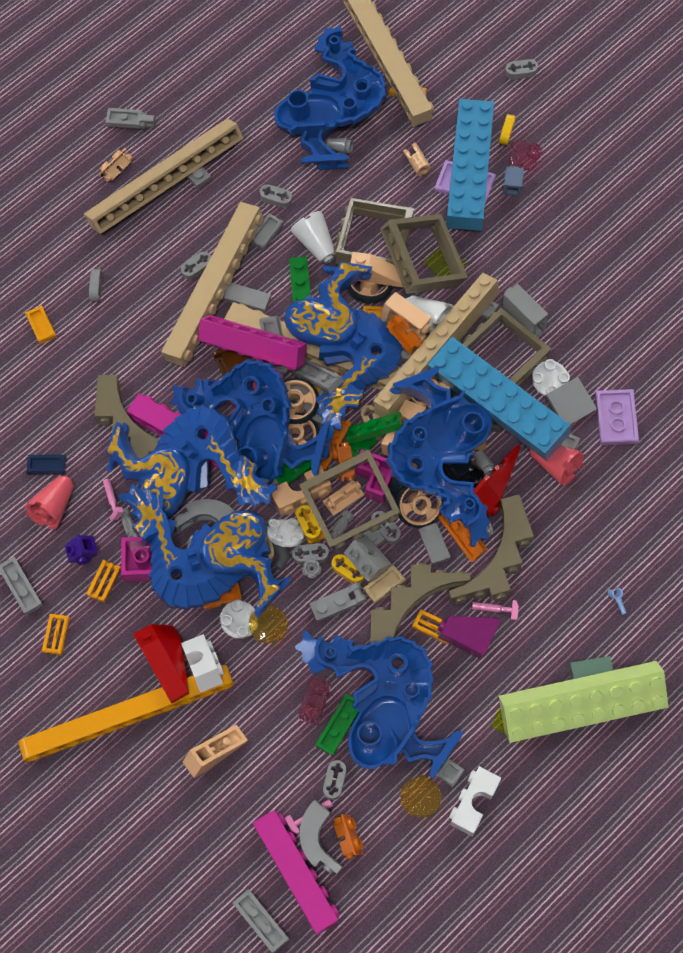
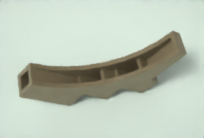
M98 375L95 404L97 424L104 426L113 424V432L116 422H120L121 425L126 423L129 427L128 439L137 457L141 459L152 453L158 445L157 441L159 439L144 432L125 412L120 399L117 375Z
M519 494L503 498L500 501L503 536L495 557L488 567L476 578L463 586L449 591L448 598L450 604H463L467 602V599H481L486 594L489 595L490 601H502L510 595L511 589L505 573L511 575L521 569L522 560L517 547H528L534 538Z
M419 562L411 565V587L406 585L391 587V610H387L384 607L371 610V643L375 641L379 643L389 636L395 638L403 620L418 604L438 592L465 585L470 581V573H466L463 570H458L454 573L437 570L432 573L431 565Z

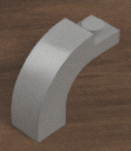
M195 500L185 505V514L181 513L175 517V530L179 534L200 521L217 523L221 518L235 512V510L218 500Z
M314 800L307 808L301 821V846L305 856L314 867H317L322 861L324 863L322 867L330 874L333 872L338 874L344 866L323 849L320 842L321 828L332 813L317 800Z

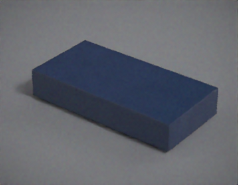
M28 455L26 473L27 475H65L67 457L66 455Z

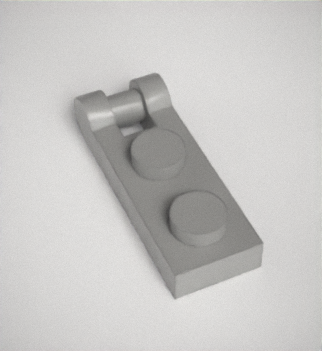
M356 582L345 589L309 603L316 622L318 623L367 602L366 595L361 591L362 586L360 582ZM354 593L356 598L351 600L349 595Z

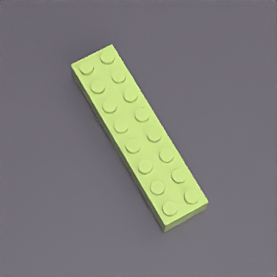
M657 661L499 696L504 732L510 743L669 708L664 670Z

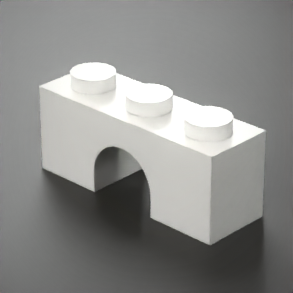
M204 634L181 643L200 693L223 684L221 675H224L222 667L214 652L211 641H206Z
M480 766L477 771L473 770L468 778V782H470L468 789L463 788L458 798L461 801L459 807L456 808L454 806L449 816L452 819L451 826L473 837L483 814L473 808L472 800L478 796H484L491 800L501 781V777Z

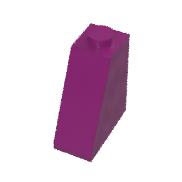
M449 616L446 621H441L437 629L440 631L438 638L481 659L485 655L501 620L497 618Z

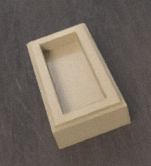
M393 565L377 579L366 585L363 591L376 605L391 593V587L402 585L406 582V579Z

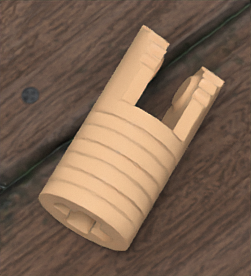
M413 143L412 146L416 153L411 156L409 150L405 149L403 152L416 174L422 176L430 171L431 166L417 143Z

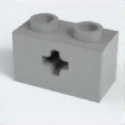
M368 536L354 540L344 552L368 582L377 579L392 565Z

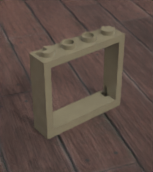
M350 198L349 206H345L344 210L346 217L341 220L340 228L342 231H338L337 234L338 245H334L333 256H336V264H339V262L351 263L353 252L345 251L354 215L383 220L414 217V208ZM411 229L401 230V236L406 248ZM376 256L394 265L392 259Z
M442 214L391 219L381 227V233L406 294L458 287L468 278ZM431 227L451 275L419 279L399 230Z
M500 308L497 312H492L488 320L484 324L481 323L472 335L469 334L464 339L463 345L471 349L498 322H501L537 352L510 378L511 381L520 386L541 362L549 358L551 348L504 309Z
M370 450L299 484L331 549L343 548L347 545V541L364 537L363 533L369 530L371 532L377 531L382 528L381 524L387 521L389 524L393 523L401 515ZM369 462L392 510L333 539L310 491Z

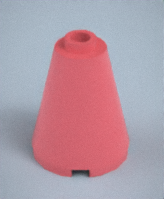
M560 445L547 461L529 448L530 456L559 484L564 486L575 478L576 475L573 473L576 468L580 470L584 459V454L579 450Z
M58 476L27 502L24 508L28 509L27 515L40 526L46 524L49 526L48 529H56L61 522L74 488L72 480L67 476Z

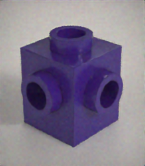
M77 535L65 545L69 563L85 565L98 554L94 536Z

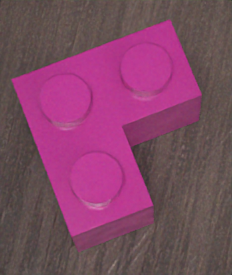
M371 453L390 490L392 475L390 473L392 470L386 463L387 458ZM369 462L355 468V475L369 479L365 488L366 498L384 504L386 496Z

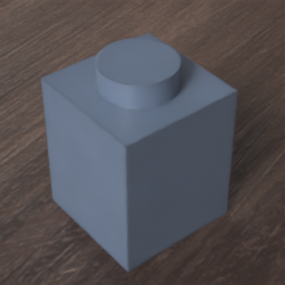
M515 166L506 167L503 195L521 196L523 168Z

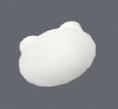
M553 359L541 362L532 373L533 386L544 396L566 384L570 379V375L563 365L555 362Z
M290 518L288 520L271 519L269 521L267 536L274 544L281 547H294L302 543L304 539V533L298 525V520Z
M241 600L228 603L220 614L222 629L234 638L243 639L251 636L259 624V618L257 619L254 614L255 608Z

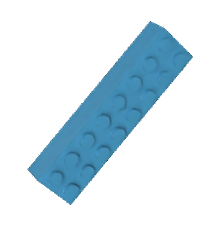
M459 99L447 228L482 231L494 101Z
M453 337L447 341L427 364L429 369L438 366L439 371L435 375L436 378L459 395L464 390L463 397L469 403H477L490 415L494 422L546 461L571 434V425Z

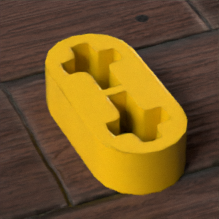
M507 114L499 144L508 146L516 116Z
M302 505L298 507L296 517L305 537L310 541L318 540L321 537L322 531L310 506ZM303 511L308 513V521L302 516ZM309 525H312L313 529L316 530L315 535L309 533Z
M338 554L333 557L332 569L335 573L352 584L364 581L365 578L361 573L360 578H353V573L350 570L356 573L358 569L347 556ZM344 561V566L347 568L343 566L338 568L336 562Z

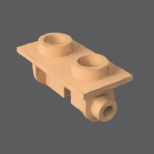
M126 148L122 151L117 150L112 156L113 160L110 163L106 161L100 167L99 177L104 174V179L107 182L113 181L121 173L116 168L117 166L124 170L132 163L133 157L130 154H125Z
M353 480L322 502L331 514L335 516L365 494L360 489L361 485L359 482Z

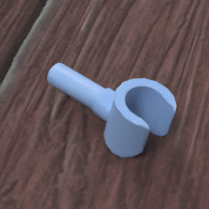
M615 587L617 590L616 595L609 589L608 595L616 600L621 614H625L626 610L621 599L623 596L622 589Z

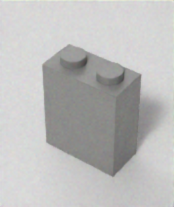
M519 284L513 288H508L504 293L502 309L535 336H540L545 332L548 313Z

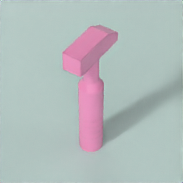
M105 479L103 484L109 504L113 510L109 518L110 520H118L124 511L122 507L116 506L117 501L111 480Z
M516 600L512 601V608L480 602H473L472 610L498 613L511 612V620L517 621L519 606Z
M329 799L322 803L326 809L333 807ZM290 815L285 817V821L291 831L299 835L300 831L297 826L301 824L303 817L295 822Z

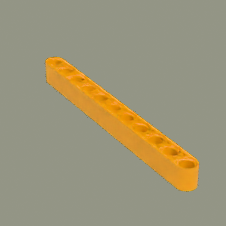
M221 665L224 675H221L223 684L201 693L194 676L188 677L190 694L172 704L161 687L25 737L18 741L23 761L31 762L226 690L234 685L228 666Z

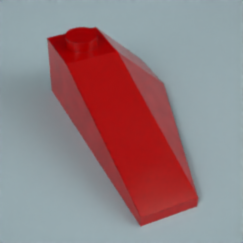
M519 445L503 459L501 467L497 465L491 475H486L473 490L481 503L488 507L486 512L488 519L491 516H496L501 509L499 507L500 501L504 496L520 454L521 446Z
M150 624L135 632L133 636L171 704L190 694L185 670V657L181 644L183 642L173 625Z

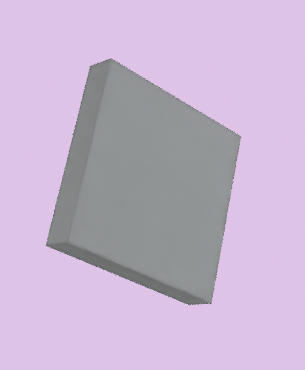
M578 377L545 395L554 412L570 425L597 409Z

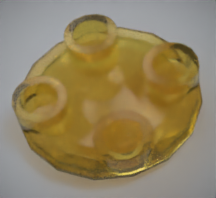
M268 606L258 619L255 617V611H253L249 618V628L255 641L274 643L283 639L288 629V621L280 609Z
M423 775L407 781L400 792L401 804L404 810L412 816L418 818L428 817L439 808L441 792L437 784Z

